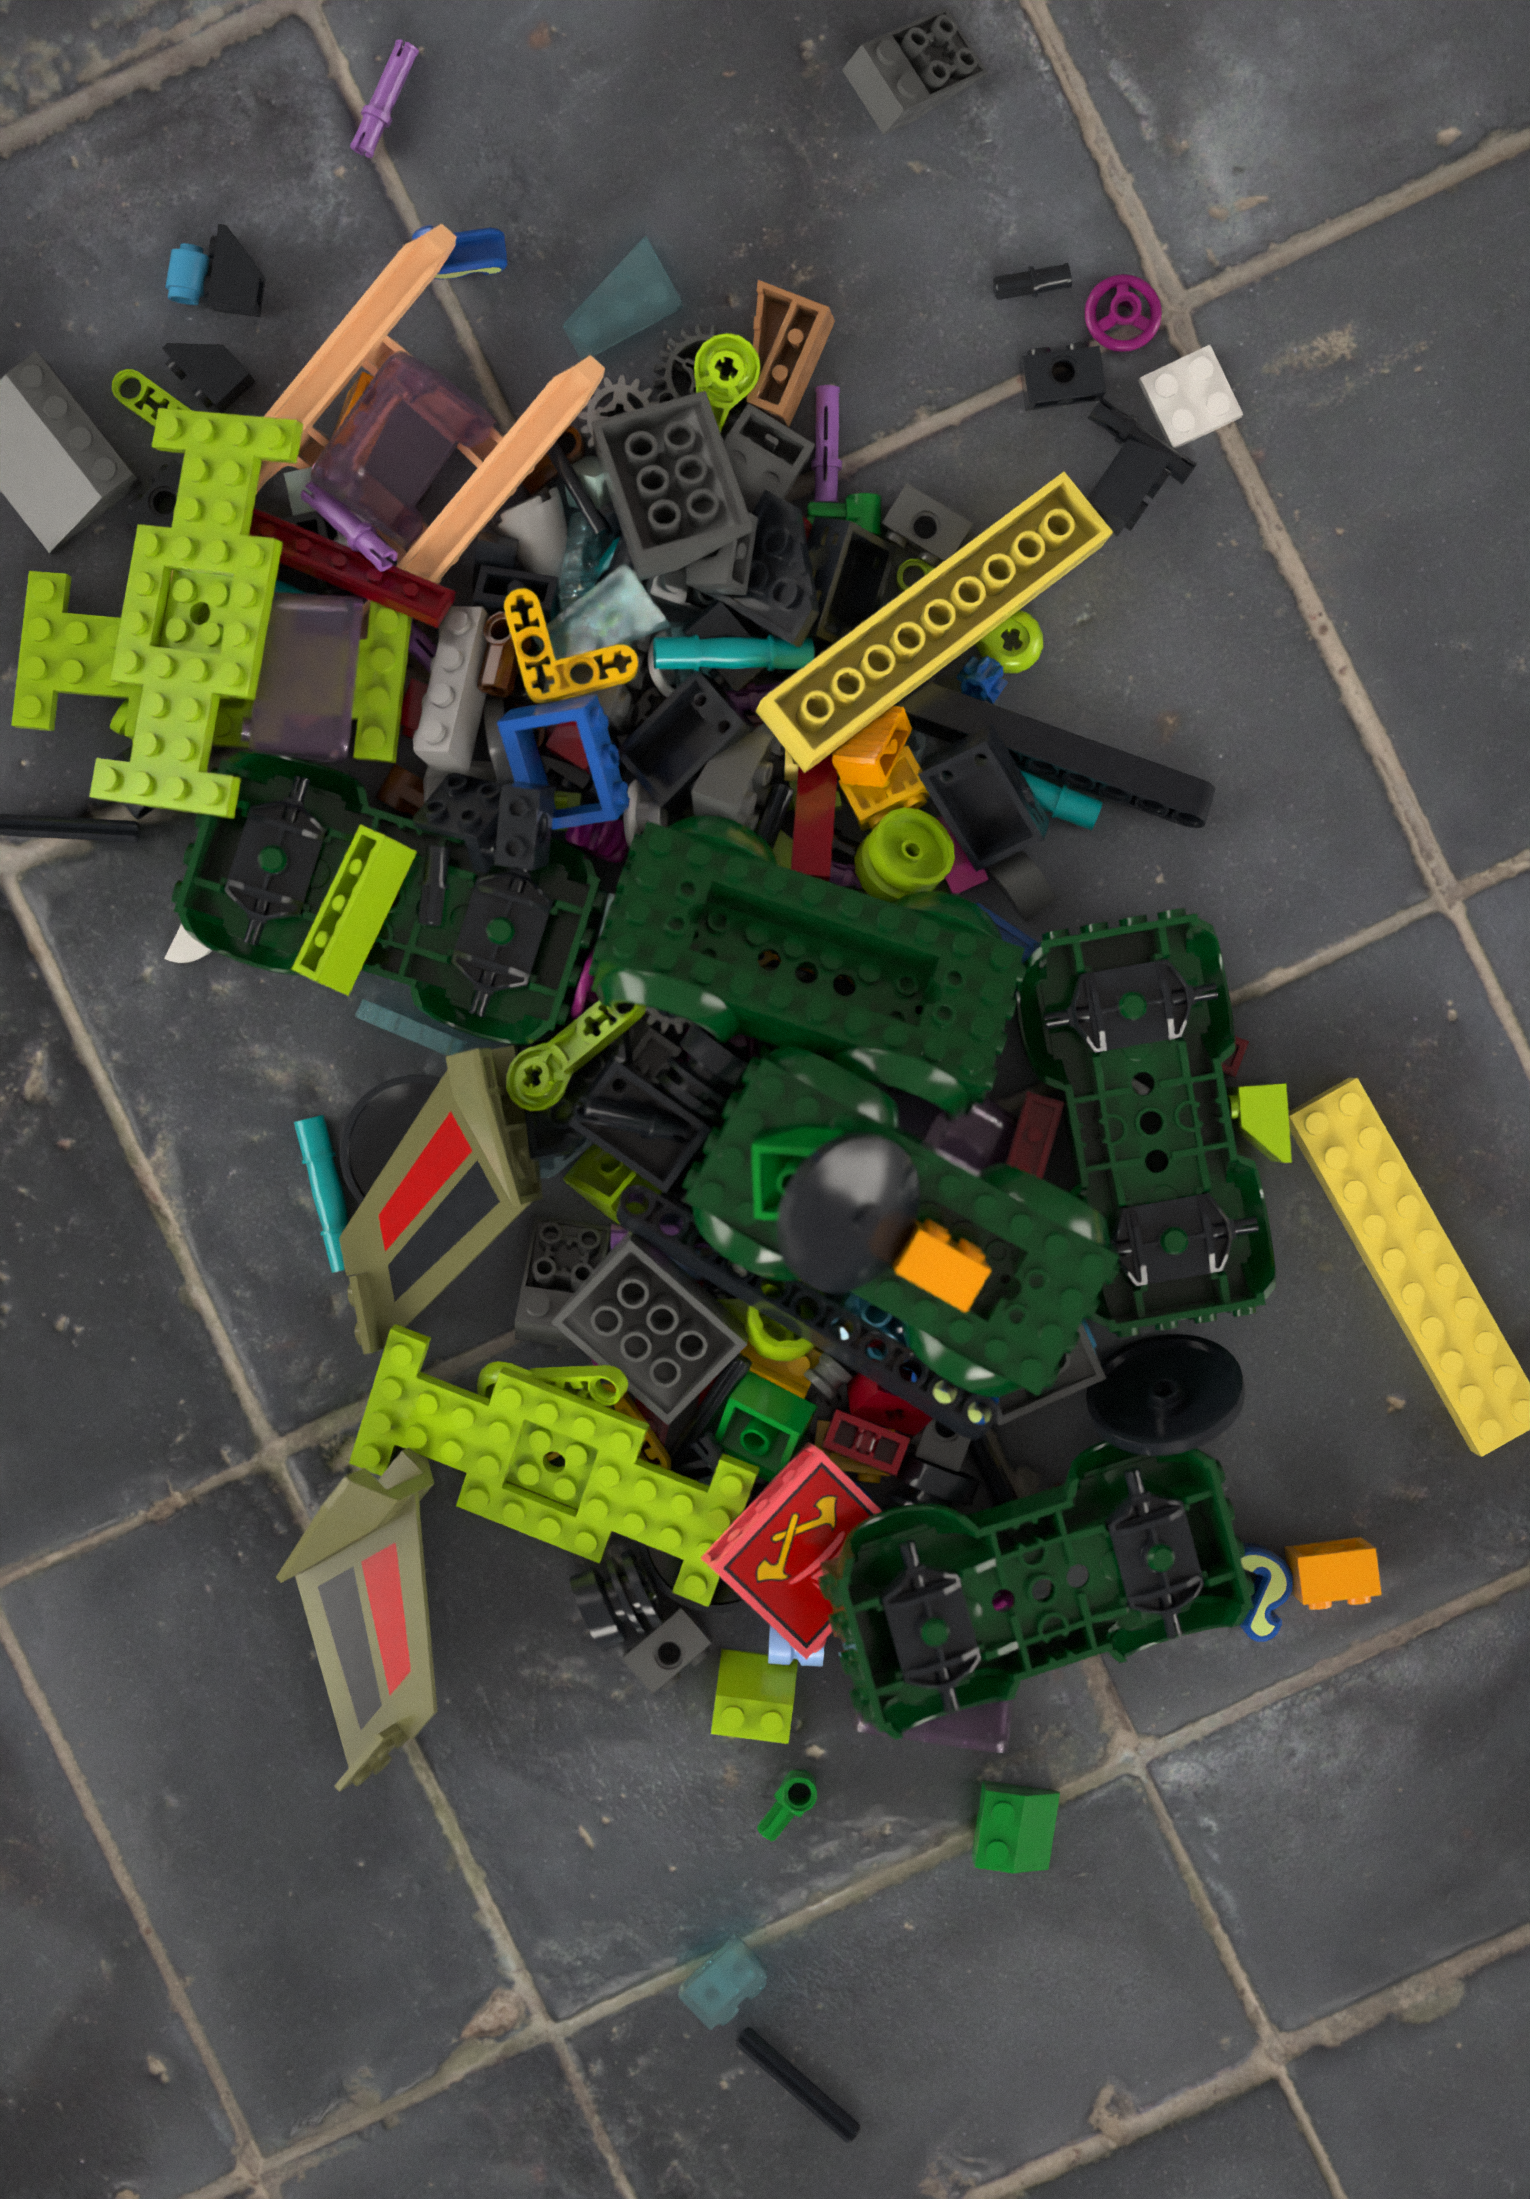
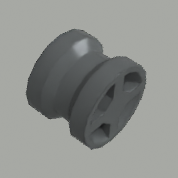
M823 1352L819 1357V1363L814 1369H808L803 1374L831 1401L836 1397L839 1386L841 1384H848L852 1379L851 1375L826 1352Z

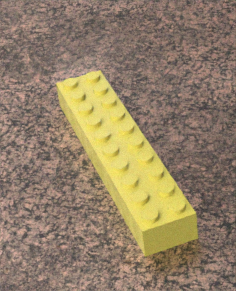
M1062 472L763 697L756 709V713L804 773H806L1104 545L1113 531L1068 475Z
M1347 1078L1289 1111L1290 1132L1471 1452L1483 1457L1529 1431L1530 1382L1359 1079Z

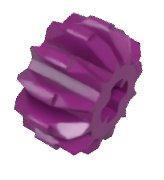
M620 819L568 827L565 838L570 845L608 862H622L625 853H628L629 850L625 837L624 822Z

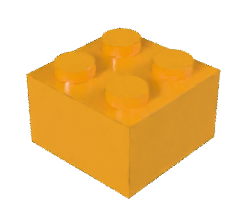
M926 1218L925 1222L922 1223L916 1219L906 1245L892 1263L894 1271L960 1310L967 1312L991 1271L984 1260L986 1255L981 1253V1248L964 1238H961L959 1243L951 1240V1235L947 1233L948 1230L937 1222Z
M1362 1537L1284 1546L1286 1563L1293 1575L1291 1594L1303 1605L1308 1604L1309 1609L1332 1607V1601L1347 1600V1603L1351 1605L1366 1604L1371 1602V1596L1382 1595L1376 1548Z

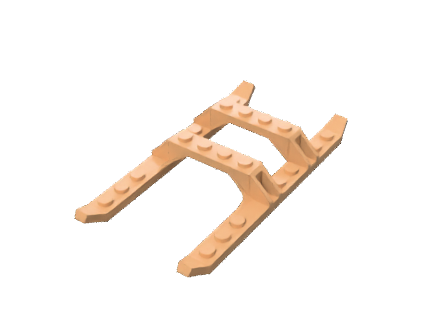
M443 224L438 225L401 248L264 417L297 420L303 424L297 464L262 461L256 491L257 494L272 476L286 466H292L299 470L318 465L323 467L328 490L348 508L371 509L372 521L370 524L376 529L377 534L397 552L396 567L436 584L441 582L444 574L452 565L456 564L460 555L511 495L513 496L517 491L516 488L528 474L533 472L537 463L587 405L603 379L605 367L590 355L575 366L556 375L508 433L503 436L404 347L387 336L438 274L454 249L456 236ZM361 366L377 379L398 388L396 395L457 447L478 468L430 526L364 468L361 472H358L324 456L330 438L322 431L315 429L313 425ZM368 599L338 637L367 639L371 600ZM290 714L288 716L301 729L312 726L321 718Z

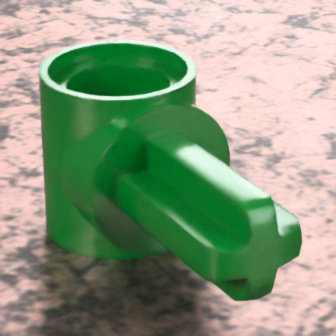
M854 493L847 495L844 498V503L810 502L807 506L806 519L812 525L815 517L851 521L880 537L882 496L872 493Z
M796 1769L790 1771L784 1777L782 1785L774 1794L777 1801L757 1825L758 1832L764 1838L775 1841L794 1816L802 1817L806 1811L814 1806L817 1800V1787L811 1773L803 1769ZM795 1783H804L810 1788V1792L805 1798L796 1799L789 1794V1788Z

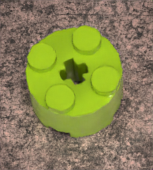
M797 1279L824 1296L823 1291L815 1289L807 1283L803 1282L802 1280ZM762 1286L764 1294L768 1297L777 1298L781 1296L779 1289L775 1286ZM749 1305L745 1313V1331L756 1353L764 1359L793 1361L804 1357L815 1347L809 1341ZM796 1307L797 1313L802 1318L812 1319L815 1317L813 1310L809 1307Z

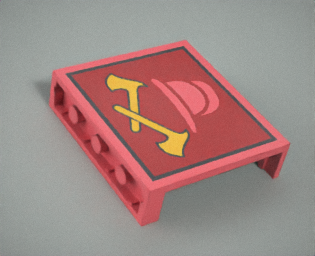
M807 1442L700 1559L807 1660L813 1652H818L825 1645L827 1637L832 1632L828 1615L834 1613L830 1600L824 1599L819 1586L818 1577L823 1576L820 1563L839 1557L850 1531L868 1517L882 1511L820 1449Z

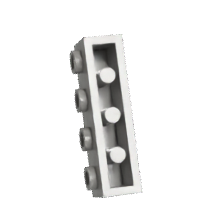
M451 606L439 627V643L436 655L430 665L431 677L427 693L424 694L422 699V715L419 727L413 737V751L433 770L469 772L487 694L482 693L477 688L487 640L483 634V627L490 617L483 607Z

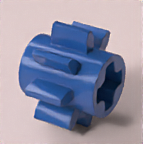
M971 656L956 676V679L962 682V694L982 701L987 700L990 704L995 702L1008 684V681L1002 678L1003 667L998 661L989 656L983 657L979 661L974 656Z

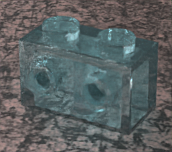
M735 1933L679 1985L678 1997L711 2031L718 2023L724 2026L732 2020L739 2010L736 2006L747 1996L753 1999L765 1988L767 1984L765 1981L767 1978V1965Z

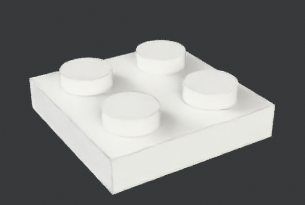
M1207 345L1146 374L1138 380L1167 443L1175 449L1243 416V412L1211 345Z

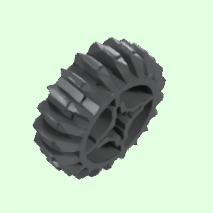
M701 324L695 326L696 336L690 337L688 330L683 328L680 330L683 342L679 343L675 338L670 337L667 342L672 352L665 349L659 350L658 357L665 363L654 364L653 372L662 377L652 381L654 389L663 390L656 396L659 403L681 398L672 382L675 369L682 372L683 377L691 382V387L688 390L689 395L696 393L695 360H691L688 357L686 360L683 358L694 351H698L705 341L718 335L717 325L711 326L710 335H703V327ZM727 330L726 332H724V334H732V331ZM727 357L733 364L734 360L732 358ZM719 359V360L717 361V365H719L720 367H721V359ZM747 395L737 404L746 407L748 404ZM736 404L729 412L738 419L742 411ZM727 416V418H726V420H725V423H724V426H723V427H728V426H729V418H728V416Z

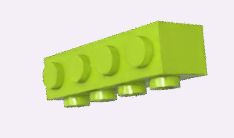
M360 825L292 970L349 996L417 852L381 833Z

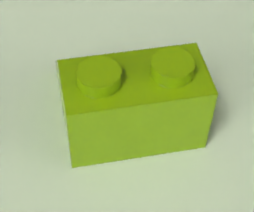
M1286 1084L1227 1087V1099L1233 1129L1270 1161L1292 1163Z
M722 1648L711 1734L789 1744L798 1659H794L790 1665L768 1664V1654Z

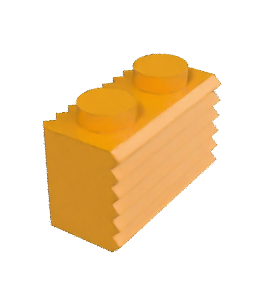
M892 706L833 751L832 762L837 769L842 783L845 785L850 783L853 786L855 784L859 786L863 784L866 787L871 785L874 788L876 786L882 788L885 785L912 731L904 707Z

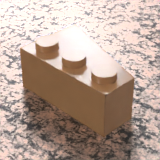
M758 280L757 309L753 326V347L758 353L761 369L758 382L752 391L747 394V403L789 428L835 320L829 307Z

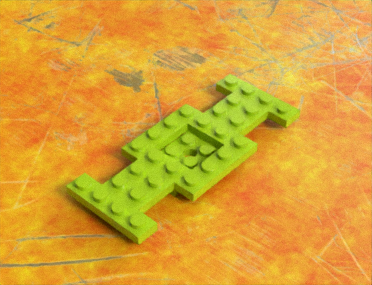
M158 408L152 447L159 451L185 453L172 528L138 524L110 680L122 684L143 686L130 762L96 758L89 797L99 800L234 818L241 779L233 776L207 773L220 698L229 699V697L255 700L283 542L275 538L249 536L261 463L262 461L297 464L303 424L299 421ZM208 605L210 617L206 623L200 625L198 614L204 606Z
M29 571L11 726L54 731L58 693L128 699L124 736L134 739L143 686L122 684L110 680L121 618L68 613L72 577L63 573ZM274 592L255 700L229 697V699L220 698L212 746L281 752L285 716L290 714L358 720L354 758L357 760L396 763L412 617L371 601L367 639L294 633L298 596L293 593ZM208 605L204 606L198 614L200 625L206 623L210 617Z
M394 1324L386 1341L349 1464L359 1468L365 1467L369 1472L382 1476L391 1465L397 1446L405 1449L410 1448L417 1454L466 1473L456 1504L459 1508L599 1564L604 1557L612 1531L683 1559L684 1561L672 1593L709 1607L720 1576L703 1562L700 1557L745 1510L760 1469L759 1467L723 1453L711 1485H705L640 1459L641 1448L650 1424L506 1367H503L499 1372L491 1399L421 1372L431 1338ZM558 1452L565 1459V1466H553L547 1459V1453Z

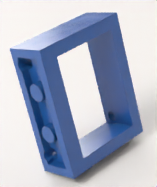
M597 694L514 708L509 710L497 722L515 782L547 786L549 784L532 728L570 721L577 722L600 803L557 810L554 804L552 830L617 820L629 807L628 785L625 781H622L618 768V750L614 744H611L607 730L608 716L604 715L603 707L600 706Z

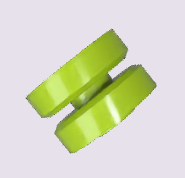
M906 807L892 810L882 818L873 828L872 832L861 842L854 857L855 873L862 888L870 896L890 903L908 894L933 891L950 873L955 860L954 844L947 829L928 813L920 809Z

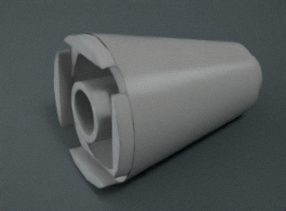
M556 486L549 490L550 498L546 499L543 492L504 510V513L500 514L502 520L499 522L494 515L488 524L496 535L519 540L516 561L525 572L559 578L562 599L576 592L574 584L579 582L580 579L561 495Z

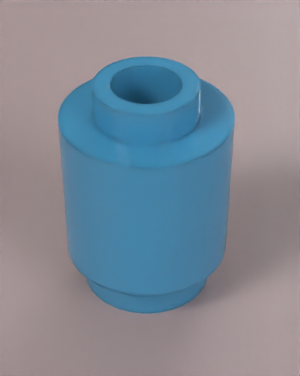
M182 243L180 244V249L171 250L165 288L169 290V300L185 305H198L200 297L204 296V280L206 274H208L210 258L203 254L204 249L202 247Z

